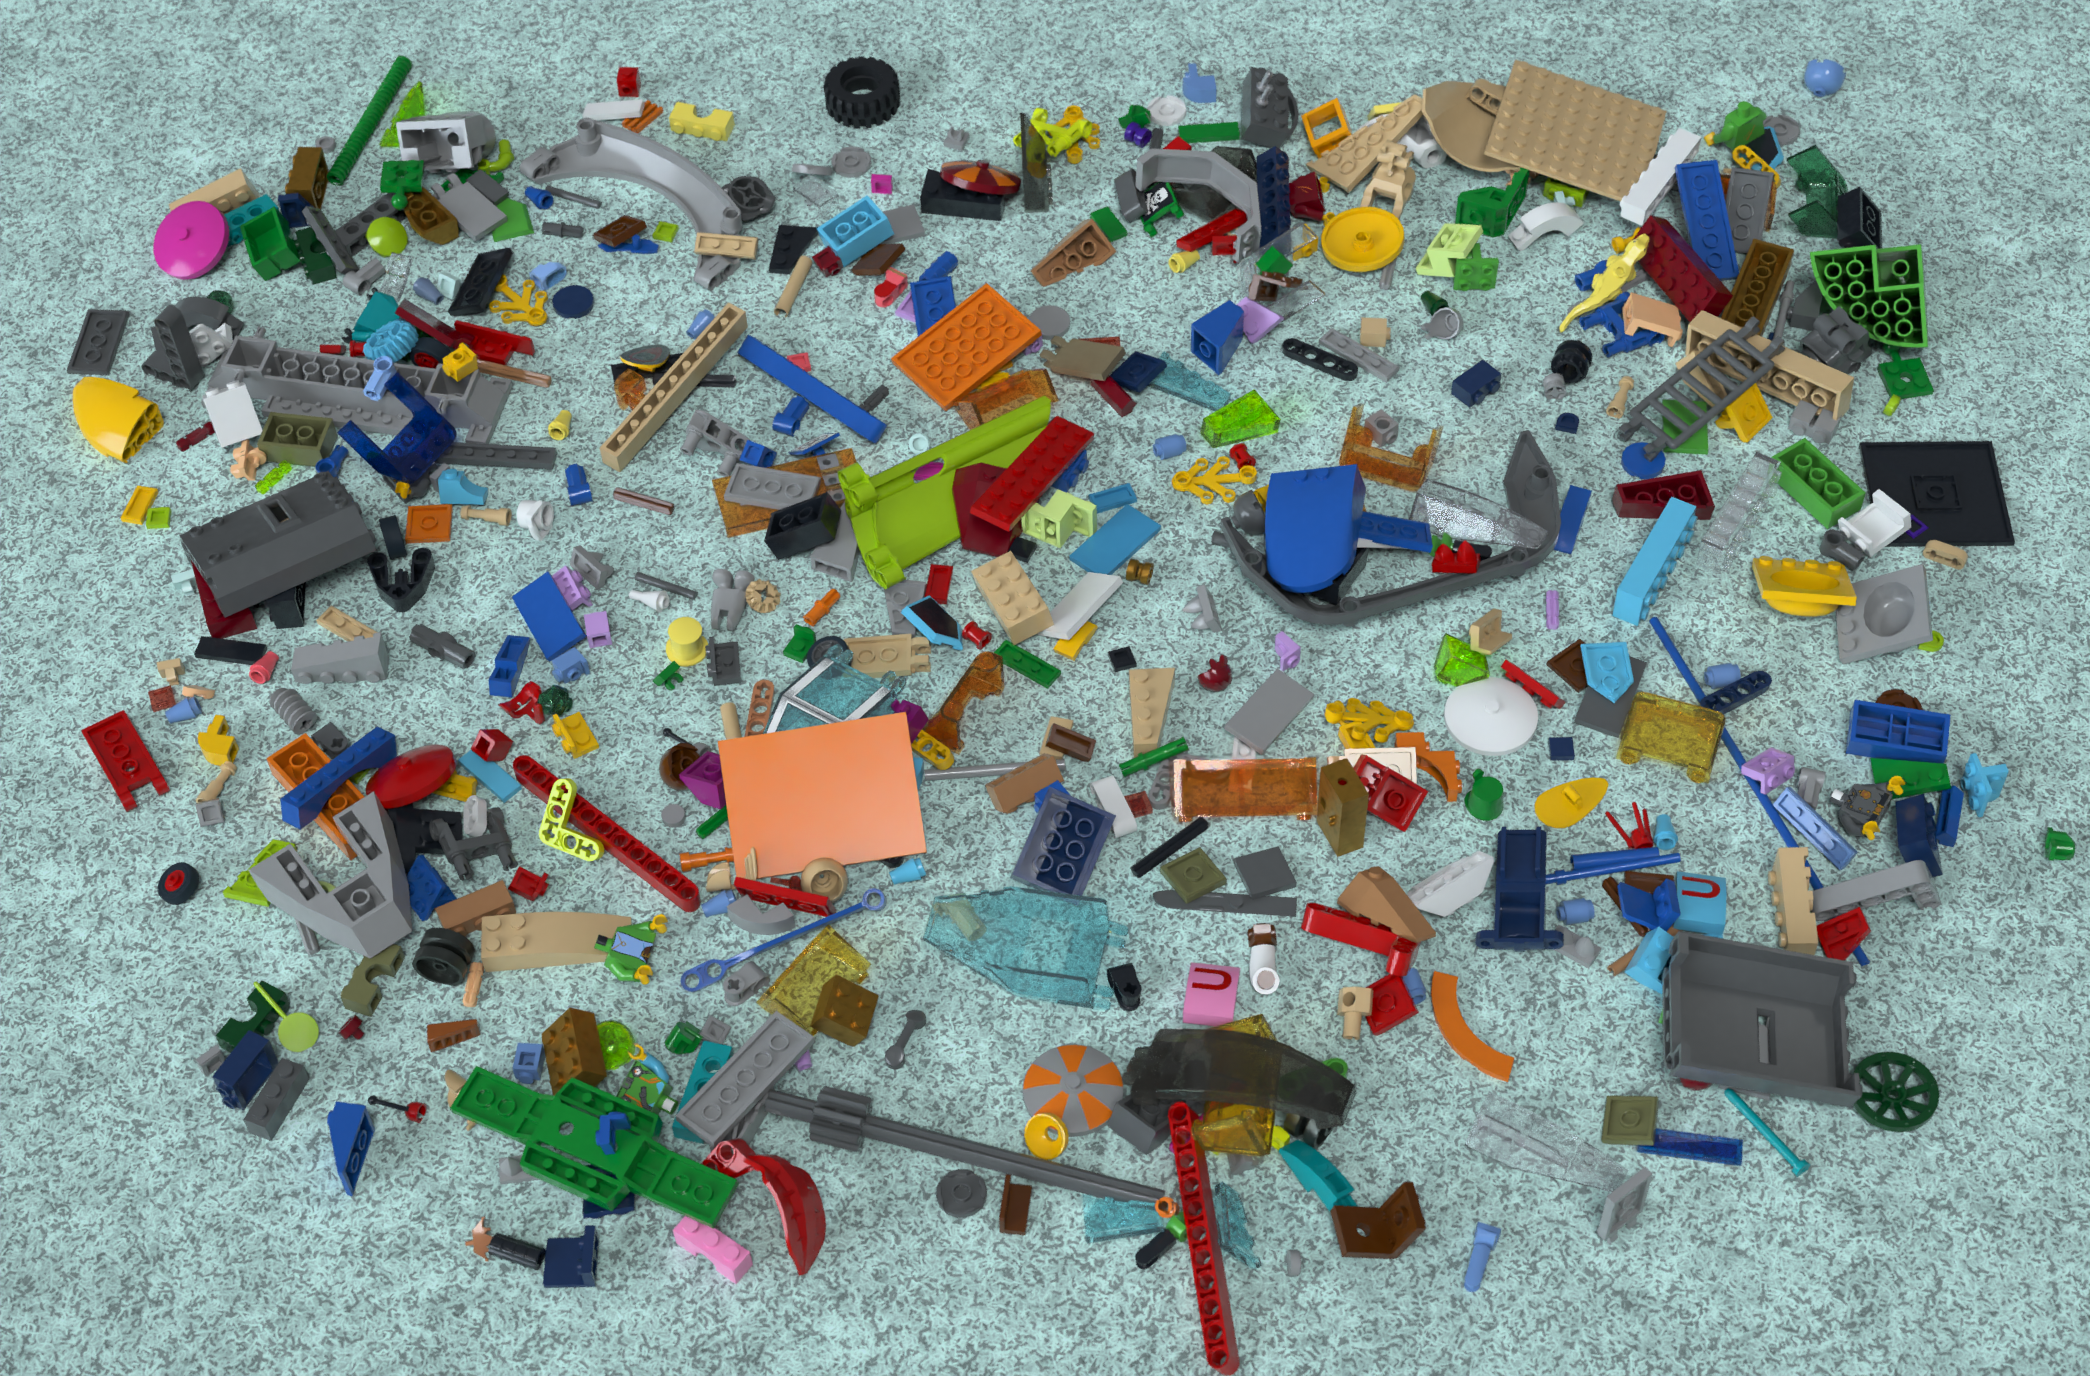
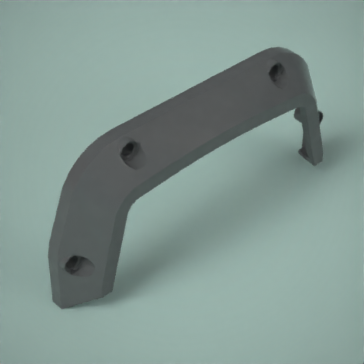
M1526 430L1520 432L1504 480H1502L1516 545L1506 552L1482 560L1477 573H1446L1421 582L1359 598L1345 597L1337 605L1333 603L1319 605L1311 602L1303 593L1286 591L1279 584L1273 582L1266 567V555L1256 550L1232 526L1230 517L1221 519L1220 528L1241 567L1243 576L1255 583L1287 613L1310 623L1323 625L1342 624L1350 627L1356 625L1363 618L1507 575L1516 577L1523 575L1526 569L1542 562L1555 548L1560 533L1561 517L1557 482L1553 469L1530 431Z

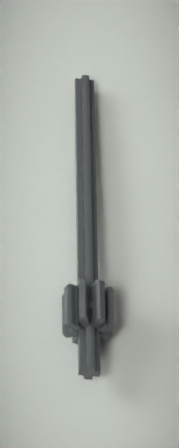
M824 1086L819 1092L817 1101L770 1089L765 1102V1112L810 1123L809 1137L811 1141L853 1152L860 1150L866 1137L1156 1212V1201L1165 1197L1166 1190L872 1115L873 1106L870 1097Z

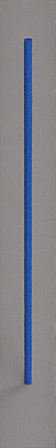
M1652 617L1649 620L1650 624L1700 703L1706 695L1659 619ZM1719 717L1710 720L1741 770V766L1746 763V760ZM1744 775L1787 847H1799L1767 794L1761 793L1759 781ZM1806 859L1805 867H1810L1811 877L1809 878L1811 886L1814 890L1824 888ZM1858 945L1853 951L1854 956L1861 966L1869 964V959L1861 946Z

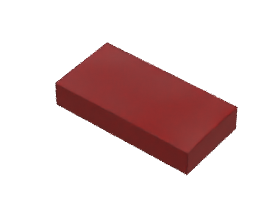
M931 564L925 597L930 595L938 604H947L953 566Z

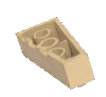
M240 168L168 205L170 211L187 202L204 201L216 207L224 215L259 198L260 195Z
M1175 668L1129 670L1134 758L1138 757L1137 754L1141 752L1145 754L1159 748L1161 745L1175 685Z
M1808 847L1778 848L1772 871H1768V884L1773 885L1774 889L1771 893L1772 906L1777 907L1775 925L1780 926L1781 931L1778 934L1779 947H1783L1784 950L1815 955L1818 946L1815 913H1810L1813 909V891H1808L1811 872L1810 867H1805L1806 858L1809 856Z

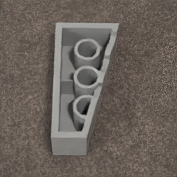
M378 632L373 633V637L357 636L354 637V641L343 642L340 639L333 641L331 645L327 646L319 643L297 647L294 650L291 671L295 682L309 684L310 682L330 684L334 681H345L347 683L369 681L375 683L379 680L387 679L389 655L382 633Z

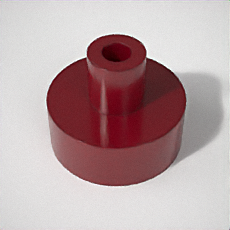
M354 1014L340 1028L338 1034L345 1040L351 1035L359 1040L364 1035V1032L358 1028L362 1020Z

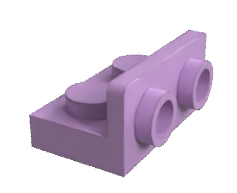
M565 565L552 575L572 611L582 603L588 607L593 605L590 599L591 593L582 584L583 577L577 570L573 571Z
M1772 747L1741 766V774L1751 777L1753 780L1761 781V793L1763 794L1769 793L1788 781L1795 773L1794 756Z

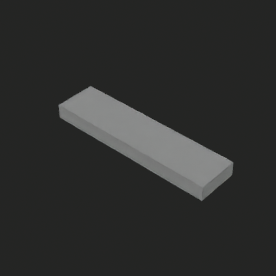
M1333 328L1319 339V344L1355 363L1358 367L1386 383L1399 372V366Z

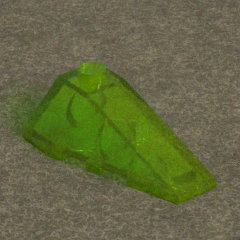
M418 81L407 92L399 106L400 110L390 121L392 122L390 129L387 128L379 142V145L382 147H400L396 122L412 117L425 116L422 82Z

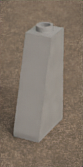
M844 501L840 508L841 515L835 539L827 544L823 543L816 546L810 558L812 569L852 582L860 550L850 518L845 510Z

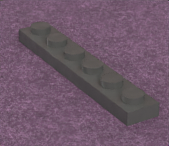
M428 441L424 459L426 460L431 457L435 463L553 470L557 451L554 447Z

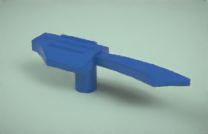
M639 235L632 236V244L621 243L616 247L598 244V247L605 252L630 251L631 253L654 254L658 252L659 245L650 239H640Z

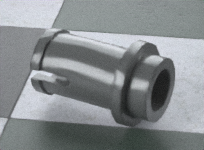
M1214 531L1211 540L1212 545L1228 547L1232 551L1224 534Z

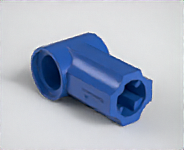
M1607 260L1597 263L1594 269L1575 275L1576 286L1580 291L1584 292L1592 289L1594 275L1602 274L1605 271Z
M798 395L795 398L793 397L783 413L778 412L772 424L774 431L792 437L795 436L793 435L794 432L799 430L800 421L809 409V403L804 397Z
M578 464L569 465L565 473L571 506L593 502L583 466Z

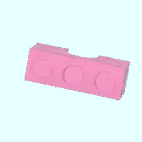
M685 1216L673 1229L676 1244L696 1257L699 1253L706 1256L714 1264L716 1271L735 1284L741 1280L753 1265L750 1251L716 1228L713 1229Z

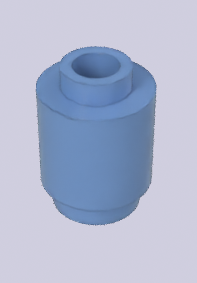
M1177 434L1158 438L1155 440V444H1153L1154 455L1156 457L1159 456L1161 460L1182 455V452H1185L1187 449L1183 435Z
M1726 663L1709 666L1707 672H1704L1705 683L1710 685L1711 689L1723 688L1741 679L1740 669L1737 664Z
M1585 898L1561 901L1559 907L1556 908L1557 918L1559 921H1563L1564 925L1585 923L1589 919H1594L1595 915L1592 901Z
M1411 968L1409 973L1402 977L1416 1005L1426 999V988L1418 970Z

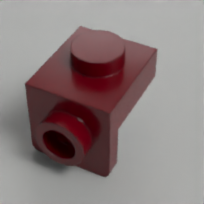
M829 246L812 256L813 262L826 278L835 276L843 268L840 257L836 256Z

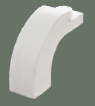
M1560 202L1547 203L1523 215L1520 218L1522 224L1508 236L1517 249L1523 251L1546 232L1559 230L1569 236L1583 225L1584 222L1571 206Z

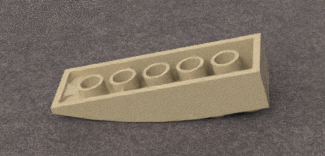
M530 912L482 917L481 960L485 972L605 962L607 952L594 948L598 935L600 934L612 939L617 927L632 925L631 917L585 912Z

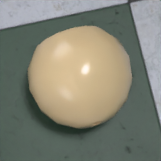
M822 857L806 865L802 872L800 884L803 892L829 897L830 901L835 903L843 897L847 890L848 876L841 863L831 858Z

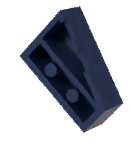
M1924 794L1896 801L1898 848L1905 863L1922 860L1926 863L1932 877L1943 875L1935 833L1936 825L1933 819L1935 810L1932 802L1928 803Z

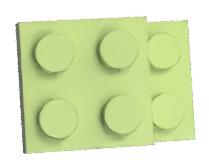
M1445 223L1417 265V274L1454 277L1456 260L1466 259L1483 233L1482 226Z
M1057 490L1045 507L1035 503L1021 518L1022 533L1061 549L1073 531L1091 537L1097 531V505L1075 497L1070 493Z

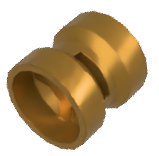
M1131 558L1126 571V580H1139L1142 584L1149 585L1154 564L1149 562L1140 563L1139 560Z

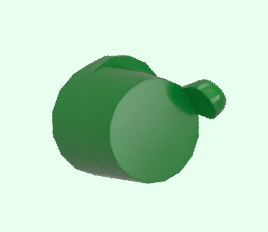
M1479 768L1473 772L1475 782L1472 789L1466 794L1464 803L1467 810L1476 819L1491 821L1499 817L1503 811V786L1496 778L1483 776L1484 771Z

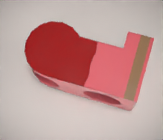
M892 267L888 268L885 272L886 280L874 289V298L877 306L888 307L908 287L906 274Z

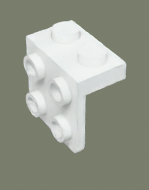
M226 323L215 331L204 324H198L189 331L200 365L203 367L229 349L233 342L231 326Z

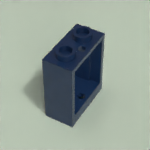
M248 1030L212 1076L217 1086L216 1090L220 1093L223 1104L228 1108L235 1109L237 1107L244 1111L278 1065V1059L268 1039Z

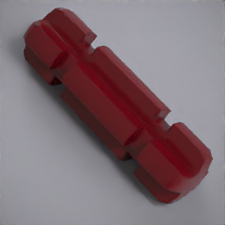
M211 421L203 424V428L198 427L185 435V439L182 437L177 440V448L184 452L190 448V445L194 446L207 438L206 435L210 436L215 433Z

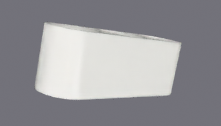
M1114 776L1091 782L1090 790L1097 798L1095 801L1098 807L1116 815L1110 829L1115 835L1113 838L1116 839L1136 832L1137 824Z

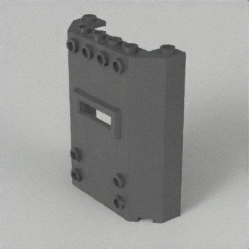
M329 471L319 472L306 481L223 517L213 518L209 523L195 526L188 532L179 535L182 541L181 545L190 565L192 566V560L211 589L224 617H228L376 551L373 543L376 541L375 535L371 529H367L360 515L362 511L359 504L354 502L352 495L347 492L344 485H341L338 477H333Z
M1678 931L1671 941L1668 951L1671 954L1669 968L1664 967L1662 976L1663 1065L1665 1068L1671 1069L1670 1074L1673 1077L1851 1108L1861 1098L1863 1086L1860 1084L1859 1074L1854 1073L1851 1076L1848 1070L1850 1051L1847 1050L1849 1029L1846 1028L1848 1007L1845 1006V995L1855 986L1857 975L1853 969V962ZM1758 1016L1769 1017L1770 1064L1760 1062Z

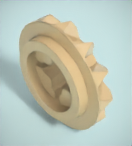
M758 579L757 581H752L745 592L748 605L760 613L774 611L781 602V593L778 592L777 585H772L769 580L762 581ZM766 590L767 597L761 602L762 598L759 593Z

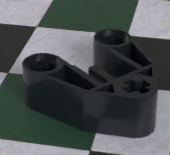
M418 548L413 552L410 582H408V571L398 569V572H395V584H392L391 569L387 556L384 553H373L367 559L371 576L380 598L395 611L402 613L410 610L425 595L435 571L433 556L428 548Z

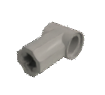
M374 258L357 272L349 271L343 278V285L357 295L363 296L362 293L370 290L371 283L386 272L385 267L379 260Z
M1801 767L1797 785L1799 787L1798 795L1816 811L1819 792L1822 791L1826 772Z

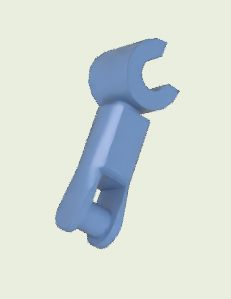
M1481 1222L1477 1223L1473 1241L1475 1246L1464 1282V1287L1467 1291L1476 1292L1480 1288L1490 1251H1494L1498 1243L1501 1228Z

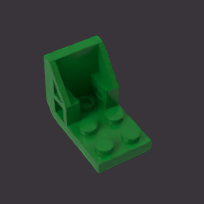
M1521 167L1519 172L1514 173L1512 184L1507 185L1505 190L1490 186L1461 192L1457 200L1455 224L1481 225L1483 229L1482 234L1492 238L1504 235L1527 195L1530 170Z

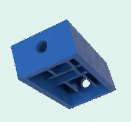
M1854 700L1850 711L1845 754L1879 759L1944 764L1947 757L1951 715Z

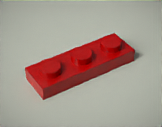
M1505 660L1501 665L1507 671L1505 673L1506 677L1515 683L1517 680L1521 681L1524 684L1522 688L1533 696L1535 693L1542 697L1540 702L1550 709L1553 706L1560 709L1566 703V701L1514 663Z

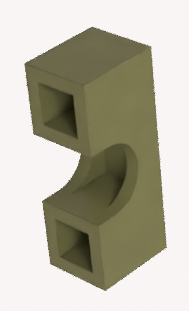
M392 944L371 959L364 956L360 965L355 967L349 984L342 989L341 1000L345 1009L372 1017L383 997L379 986L372 984L371 981L379 975L395 977L405 959L401 946Z

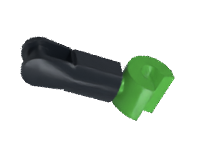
M1445 532L1443 533L1442 540L1432 535L1433 547L1429 554L1434 557L1437 548L1443 543L1453 553H1457L1463 541L1455 539L1454 543H1452V537ZM1470 543L1475 553L1480 554L1481 561L1490 558L1492 554L1490 546Z
M1180 1211L1177 1217L1173 1215L1166 1228L1136 1253L1135 1259L1138 1268L1144 1270L1152 1266L1158 1258H1161L1177 1243L1176 1239L1180 1242L1188 1239L1184 1212Z

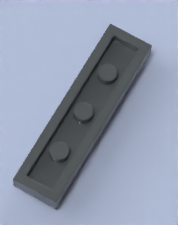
M306 206L302 211L306 222L312 227L316 233V238L323 244L326 253L336 264V269L343 274H347L349 271L357 272L359 267L322 210Z

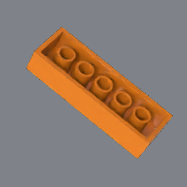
M306 733L266 758L272 775L288 792L331 761ZM347 779L329 797L314 821L351 861L357 855L341 835L332 818L364 798V795Z

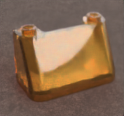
M989 651L979 653L957 677L929 717L928 722L923 727V731L944 744L951 752L959 755L965 747V743L960 739L959 722L970 700L973 697L984 700L986 696L994 694L999 697L1004 690L1003 657Z

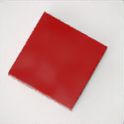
M1388 974L1366 987L1373 990L1372 1015L1365 1017L1375 1036L1385 1033L1419 1013L1402 976Z

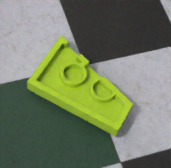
M273 839L254 858L255 862L246 872L242 871L237 876L238 880L222 892L224 897L269 907L271 902L266 899L258 888L249 869L290 843ZM291 843L293 848L297 850L296 845L294 843Z

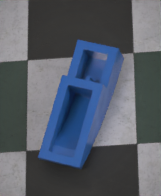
M1570 485L1560 513L1561 527L1558 542L1553 550L1572 554L1590 503L1591 490Z
M507 635L495 658V669L488 680L490 695L513 696L527 656L530 637Z

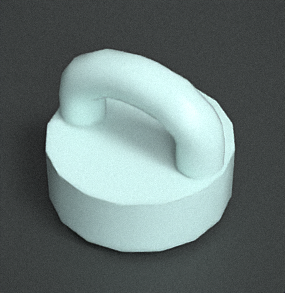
M915 433L909 440L910 450L917 455L929 450L931 445L929 437L924 433Z

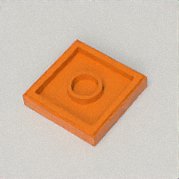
M452 504L408 506L406 544L450 541L453 514Z

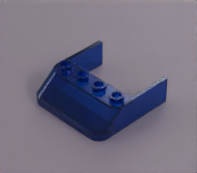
M397 372L384 386L412 412L413 418L389 444L381 450L352 420L347 422L337 434L379 474L400 482L412 484L456 439L457 432L454 426L439 414Z

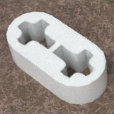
M472 795L464 805V832L472 837L482 836L486 830L487 803L484 799Z

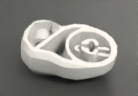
M1424 115L1397 142V144L1407 146V153L1413 151V159L1426 169L1442 164L1447 156V153L1434 138L1429 122ZM1378 117L1369 120L1368 122L1363 124L1358 130H1360L1364 126L1369 127L1377 122L1376 119Z

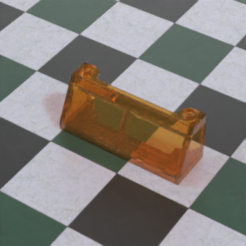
M1316 757L1298 759H1195L1189 761L1186 759H1173L1169 761L1172 817H1178V822H1193V817L1297 816V820H1311V815H1317Z

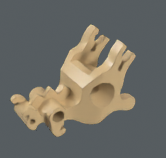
M1386 140L1377 156V161L1380 163L1373 173L1372 180L1365 188L1360 207H1372L1376 195L1379 194L1395 199L1392 214L1400 219L1407 201L1412 197L1416 174L1409 166L1414 152L1409 151L1407 153L1406 145L1397 144Z

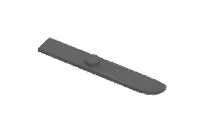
M1163 890L1153 893V900L1165 908L1296 917L1297 898L1263 896L1251 900L1250 896L1245 894L1209 892L1186 904L1175 890Z

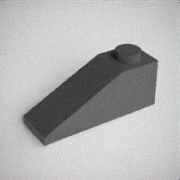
M1816 280L1795 299L1794 307L1789 306L1787 319H1791L1789 327L1809 331L1814 330L1813 324L1819 316L1823 297Z

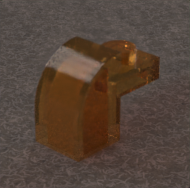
M629 368L614 383L617 404L623 411L627 407L634 410L646 396L643 394L646 391L644 377Z

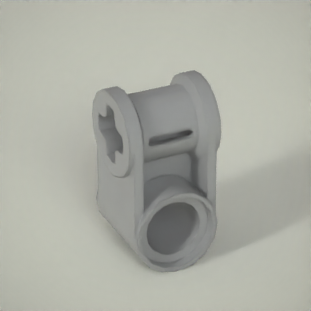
M747 962L741 969L724 980L723 990L725 991L724 999L726 1003L730 1006L741 1005L754 994L759 993L758 990L763 986L767 987L770 977L755 962Z

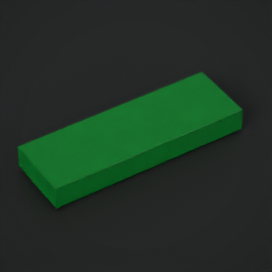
M1238 122L1178 126L1179 137L1187 143L1240 140Z
M1005 640L992 654V657L1047 689L1061 675V670L1019 646L1013 645L1008 640Z

